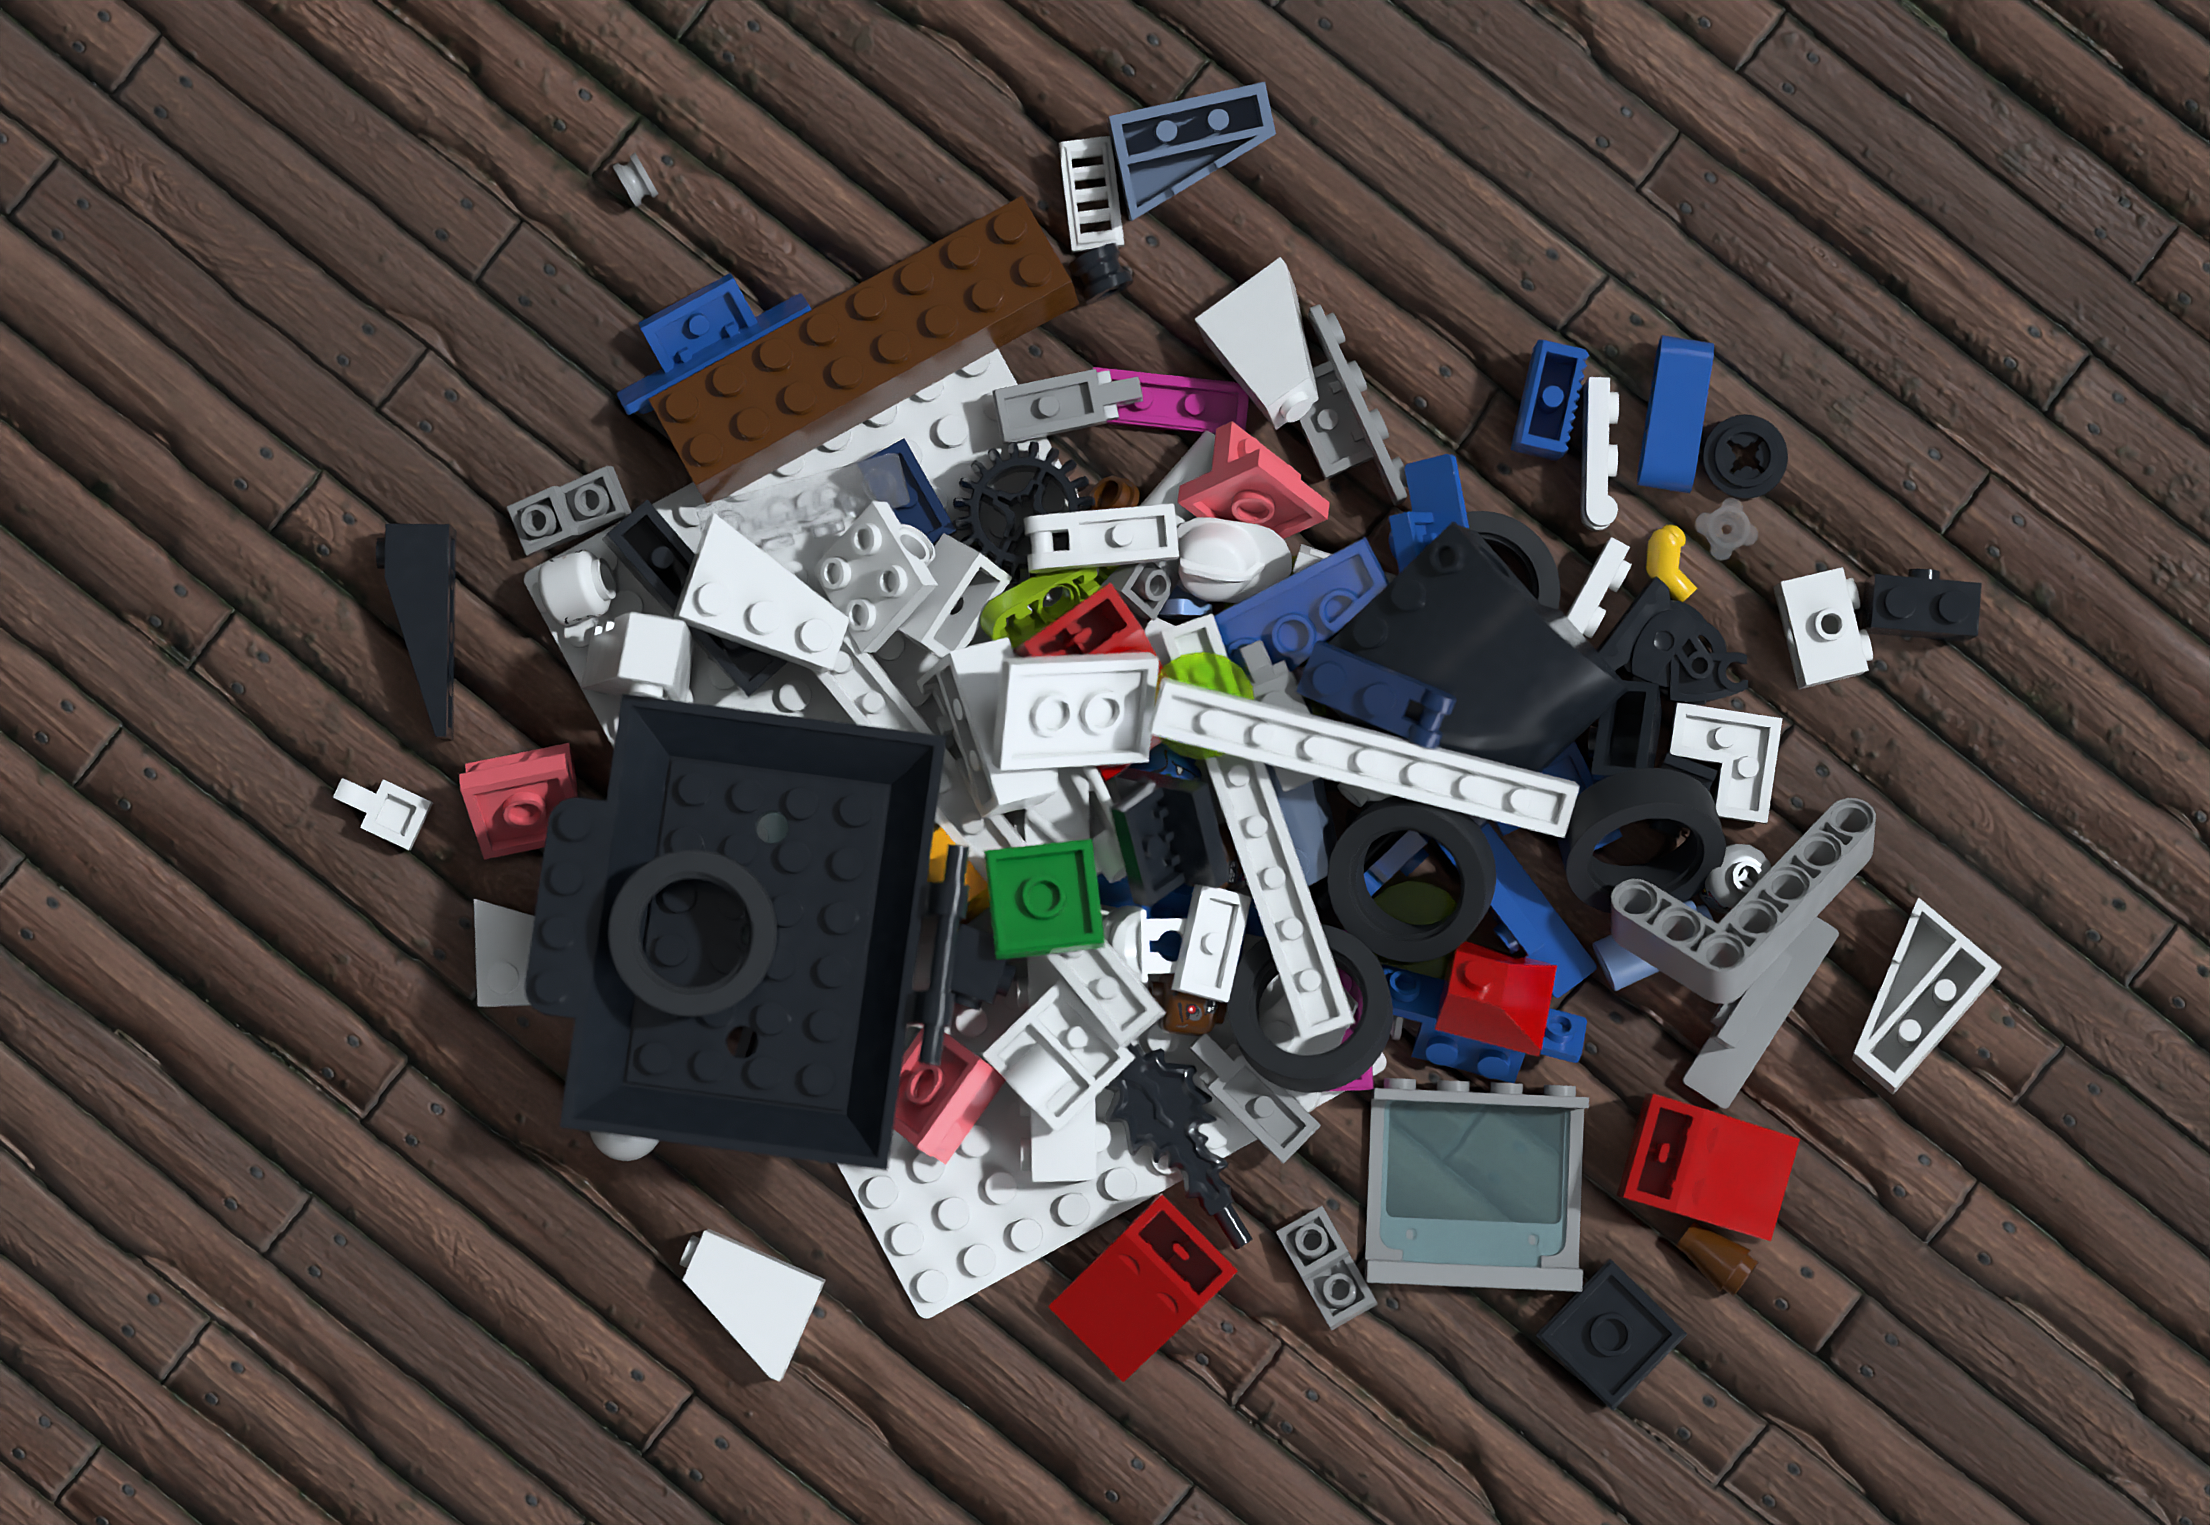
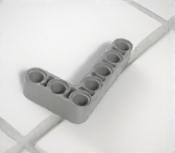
M1846 798L1834 803L1718 924L1642 879L1623 881L1615 887L1611 897L1612 937L1621 947L1706 1000L1720 1004L1733 1002L1745 993L1868 863L1873 855L1876 823L1875 811L1867 802L1858 798Z

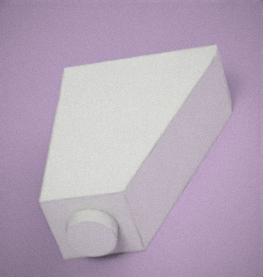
M1281 257L1195 318L1205 343L1276 430L1287 422H1294L1302 418L1310 410L1312 404L1319 399L1296 288L1287 265Z
M711 1229L704 1230L701 1239L692 1235L679 1264L688 1268L683 1281L770 1378L780 1381L788 1368L825 1283V1279Z

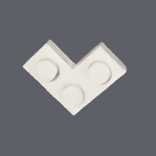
M1679 702L1675 703L1668 753L1684 759L1719 764L1714 798L1719 818L1767 824L1782 718Z

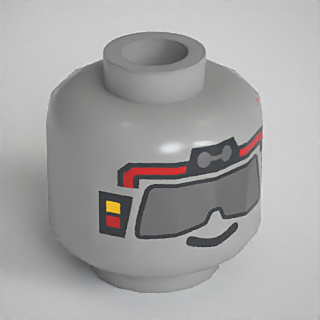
M1727 845L1722 866L1713 869L1709 873L1705 881V888L1699 892L1700 898L1709 908L1720 914H1728L1772 868L1770 861L1760 850L1750 845Z

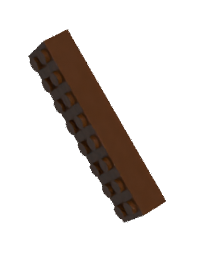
M1020 196L649 398V401L695 486L709 507L1079 305L1072 280L1023 196Z

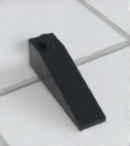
M646 500L607 533L602 540L643 587L673 617L695 554L654 506ZM686 625L694 641L747 697L788 663L787 660Z
M385 524V537H378L376 542L377 568L385 569V580L435 737L441 740H453L456 529L450 524Z

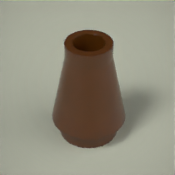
M1695 1221L1676 1245L1718 1292L1724 1289L1732 1296L1738 1292L1759 1263L1748 1255L1751 1251L1750 1249L1703 1228Z

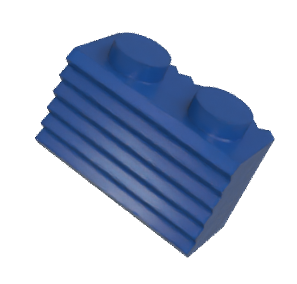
M1547 340L1537 341L1531 355L1510 450L1554 461L1564 456L1569 449L1566 444L1571 439L1569 436L1573 429L1571 423L1576 418L1574 412L1578 408L1576 405L1580 398L1578 392L1583 387L1581 381L1585 377L1583 371L1587 367L1585 362L1589 357L1586 349Z

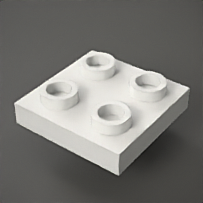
M872 502L812 568L833 606L850 619L847 629L862 653L877 652L938 586L927 568L935 558L933 544L920 530L910 525L900 524L887 502Z
M1061 980L982 1054L1057 1133L1135 1059L1126 1047L1123 1048L1116 1042L1098 1018Z

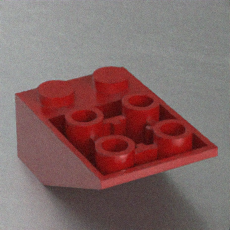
M1111 582L1089 595L1013 649V652H1016L1020 658L1150 652L1158 658L1141 625ZM1160 660L1158 666L1155 703L1162 682V678L1169 679ZM1151 734L1150 750L1167 738ZM1132 763L1095 766L1104 782H1107Z
M1646 1093L1616 1196L1771 1241L1800 1139L1660 1095Z
M1160 1193L1048 1307L1124 1383L1185 1325L1238 1270Z

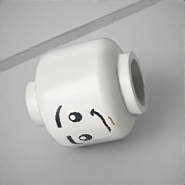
M579 550L544 562L539 570L538 582L533 584L532 591L535 604L541 613H548L556 623L562 626H569L606 613L610 605V599L615 598L616 583L613 572L605 559H598L587 550Z

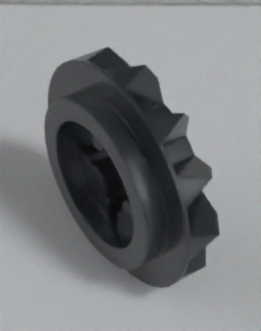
M1748 414L1732 416L1719 423L1708 436L1703 448L1704 472L1714 483L1716 490L1733 496L1735 499L1758 498L1771 491L1784 476L1788 463L1786 442L1779 430L1764 418ZM1758 440L1760 444L1756 448L1757 452L1754 454L1753 460L1758 464L1757 468L1763 473H1760L1757 469L1753 470L1751 467L1745 466L1740 471L1737 470L1732 474L1730 470L1733 468L1736 455L1731 451L1732 448L1727 442L1733 447L1736 445L1743 450Z

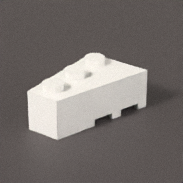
M714 513L706 521L672 620L683 621L688 626L824 674L833 670L850 619Z
M629 612L616 617L614 622H604L603 627L597 625L592 627L581 689L618 696L629 694L686 702L697 645L683 621Z
M1008 637L949 651L916 681L922 695L933 693L943 714L942 717L937 718L936 724L942 736L953 735L963 757L957 759L956 766L982 819L1041 804L1058 791L1056 785L1058 780L1057 767L1000 770L992 764L1002 659L1020 658L1016 652H1013Z
M1919 897L1852 1058L1858 1066L1892 1095L1992 983L2001 970L2000 965Z
M474 899L477 1006L531 1005L525 994V980L535 916Z

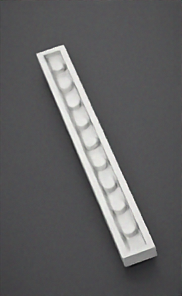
M846 629L833 670L824 674L813 670L857 725L937 735L869 652L862 653L848 629ZM945 746L936 822L956 845L970 847L968 860L987 882L984 850L1028 845L1003 814L981 818L956 766L957 758ZM1105 938V948L1045 954L1116 1042L1123 1048L1166 1013Z

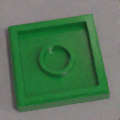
M1092 839L984 850L996 960L1105 948Z

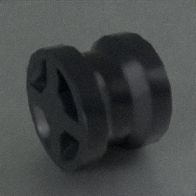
M1109 243L1093 249L1069 264L1073 276L1080 278L1084 285L1082 295L1086 304L1096 303L1113 296L1134 282L1130 272L1122 269L1118 261L1120 251L1116 243Z

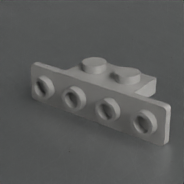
M1320 304L1313 306L1309 309L1308 318L1328 362L1312 368L1319 399L1297 421L1324 480L1373 459L1394 506L1405 502L1407 498L1404 489L1408 487L1404 470L1405 466L1399 456L1391 459L1382 440L1389 438L1387 427L1378 409L1369 411L1360 392L1367 390V385L1356 361L1347 363L1339 347V344L1346 340L1335 314L1332 312L1325 315Z
M1816 916L1741 997L1733 1002L1720 1004L1710 1020L1716 1026L1683 1076V1084L1718 1107L1727 1109L1839 936L1838 930Z

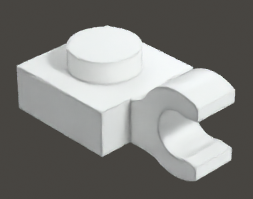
M342 778L333 798L367 813L360 828L407 850H411L433 802L386 780H382L377 793H374Z

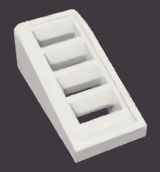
M1104 136L1060 142L1059 154L1072 253L1091 251L1109 243H1116L1117 247H1124L1111 137ZM1102 156V165L1072 168L1073 159ZM1105 178L1106 186L1075 190L1074 181ZM1108 199L1109 208L1078 212L1077 203ZM1110 221L1111 230L1080 233L1079 224Z

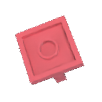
M1233 421L1216 428L1212 470L1179 486L1178 504L1194 516L1258 524L1274 530L1283 539L1327 520L1329 514V501L1301 480V474L1292 466L1280 459Z
M569 743L466 763V773L459 774L460 790L484 860L544 848L552 810L565 799L579 798L574 756Z
M922 1028L903 1055L893 1129L915 1147L946 1165L1006 1080L992 1065L960 1044L946 1032L944 1033L940 1065L918 1063Z

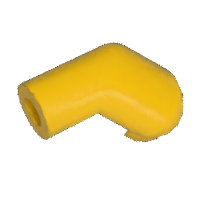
M1668 524L1654 531L1648 541L1646 569L1651 578L1657 576L1669 588V596L1672 600L1684 602L1697 587L1679 569L1681 547L1686 543L1685 534L1678 526Z

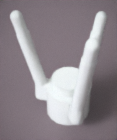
M1086 765L1083 766L1084 771L1095 791L1089 793V802L1104 828V831L1092 840L1096 875L1103 873L1109 883H1114L1127 876L1110 812V807L1114 805V802L1096 766ZM1028 808L1025 811V816L1053 841H1072L1034 809Z

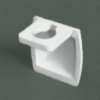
M1122 906L1110 912L1102 920L1104 938L1143 985L1148 983V974L1175 973L1178 960L1169 962L1163 959L1158 952L1149 953V940H1158L1161 934L1168 930L1176 931L1183 938L1187 919H1146V910L1137 906Z

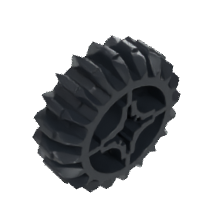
M1033 441L1030 442L1028 447V457H1019V447L1016 442L1008 444L1010 459L1002 461L999 452L995 448L990 449L988 456L993 467L989 470L981 462L975 460L971 464V469L980 480L976 483L968 478H961L959 481V487L965 492L972 494L971 498L959 497L953 500V507L955 509L969 512V516L953 520V526L956 530L971 529L972 531L971 534L965 536L960 542L971 548L979 545L981 549L978 552L986 558L990 557L993 559V563L1002 570L1004 566L1010 567L1009 575L1013 577L1010 581L1012 585L1019 584L1020 569H1028V555L1013 554L1026 535L1024 526L1019 525L1015 535L1012 537L1015 531L1016 517L1015 513L1009 509V506L1013 507L1014 504L1019 503L1022 507V501H1030L1034 491H1036L1033 497V513L1035 515L1049 514L1041 503L1046 493L1045 489L1051 480L1063 492L1069 506V513L1095 507V498L1093 496H1077V493L1089 486L1088 478L1083 476L1071 482L1068 479L1077 468L1076 462L1070 459L1058 469L1055 467V464L1059 458V450L1052 447L1048 451L1045 461L1038 459L1039 443ZM1017 472L1035 473L1025 489L1018 493L1011 494L991 488L994 483L1009 474ZM982 502L992 506L1007 521L999 547L988 539L980 524ZM1068 532L1052 534L1053 537L1059 539L1053 545L1054 551L1069 550ZM1030 573V578L1036 577L1039 573Z

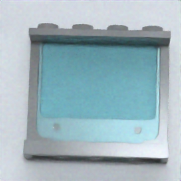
M1384 1078V1089L1373 1088L1371 1090L1364 1280L1372 1283L1582 1292L1583 1270L1579 1269L1584 1108H1589V1097H1576V1086L1544 1085V1095H1522L1523 1084L1491 1083L1490 1093L1469 1092L1468 1081L1437 1080V1091L1416 1090V1079Z

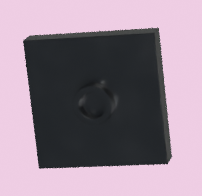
M1608 1258L1582 1285V1292L1576 1291L1534 1335L1599 1399L1614 1411L1677 1346L1687 1333L1618 1265Z

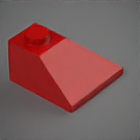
M1464 941L1450 952L1435 1030L1539 1057L1543 1045L1557 965Z

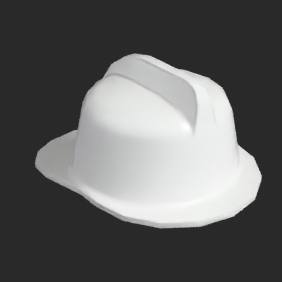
M1196 517L1182 523L1177 528L1179 558L1178 560L1165 561L1179 574L1181 579L1177 585L1184 592L1210 602L1239 603L1289 577L1292 571L1291 552L1285 540L1274 530L1258 524L1214 517Z

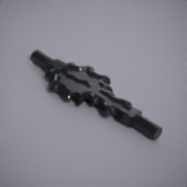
M1130 1043L1126 1048L1135 1059L1105 1087L1106 1090L1114 1093L1112 1102L1105 1115V1122H1121L1124 1125L1128 1151L1132 1156H1135L1144 1145L1150 1147L1154 1163H1158L1160 1158L1166 1155L1168 1157V1168L1177 1167L1183 1175L1185 1197L1187 1199L1198 1198L1200 1207L1208 1216H1214L1234 1250L1241 1248L1253 1238L1231 1204L1234 1202L1231 1195V1186L1223 1182L1219 1177V1172L1228 1167V1162L1207 1149L1205 1144L1209 1138L1197 1130L1198 1126L1210 1124L1217 1120L1202 1108V1105L1213 1100L1212 1096L1194 1085L1192 1078L1197 1072L1195 1065L1166 1063L1164 1059L1165 1050L1160 1048L1145 1054L1139 1043L1134 1046Z

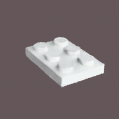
M1150 652L1002 659L992 764L1000 770L1148 762L1151 740L1148 728L1154 710L1159 658Z

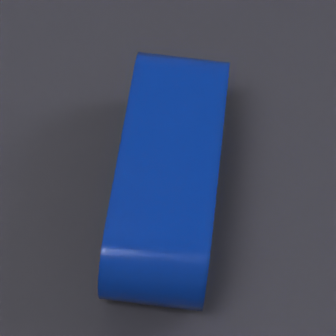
M1665 335L1660 336L1641 445L1637 485L1683 493L1691 492L1696 473L1712 371L1714 343Z

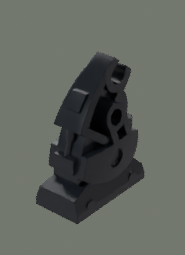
M1657 576L1646 583L1596 650L1614 671L1621 668V671L1630 677L1628 680L1658 683L1660 694L1665 696V700L1669 702L1705 705L1707 701L1725 698L1748 689V680L1734 683L1726 676L1727 666L1732 662L1739 665L1747 664V655L1740 652H1727L1721 633L1713 625L1707 623L1705 618L1692 606L1684 602L1670 600L1669 588ZM1699 635L1708 641L1712 653H1708L1698 638Z

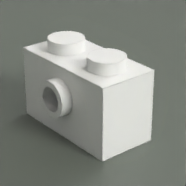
M943 533L934 547L935 558L927 566L938 586L897 629L898 632L917 646L940 659L949 651L968 646L981 626L980 617L984 607L993 598L1002 594L1013 578L980 552Z
M1843 567L1782 581L1773 587L1798 689L1858 676L1869 671L1866 661L1873 659L1872 646L1867 631L1865 629L1858 630L1854 610L1860 608L1859 594L1854 579H1846Z

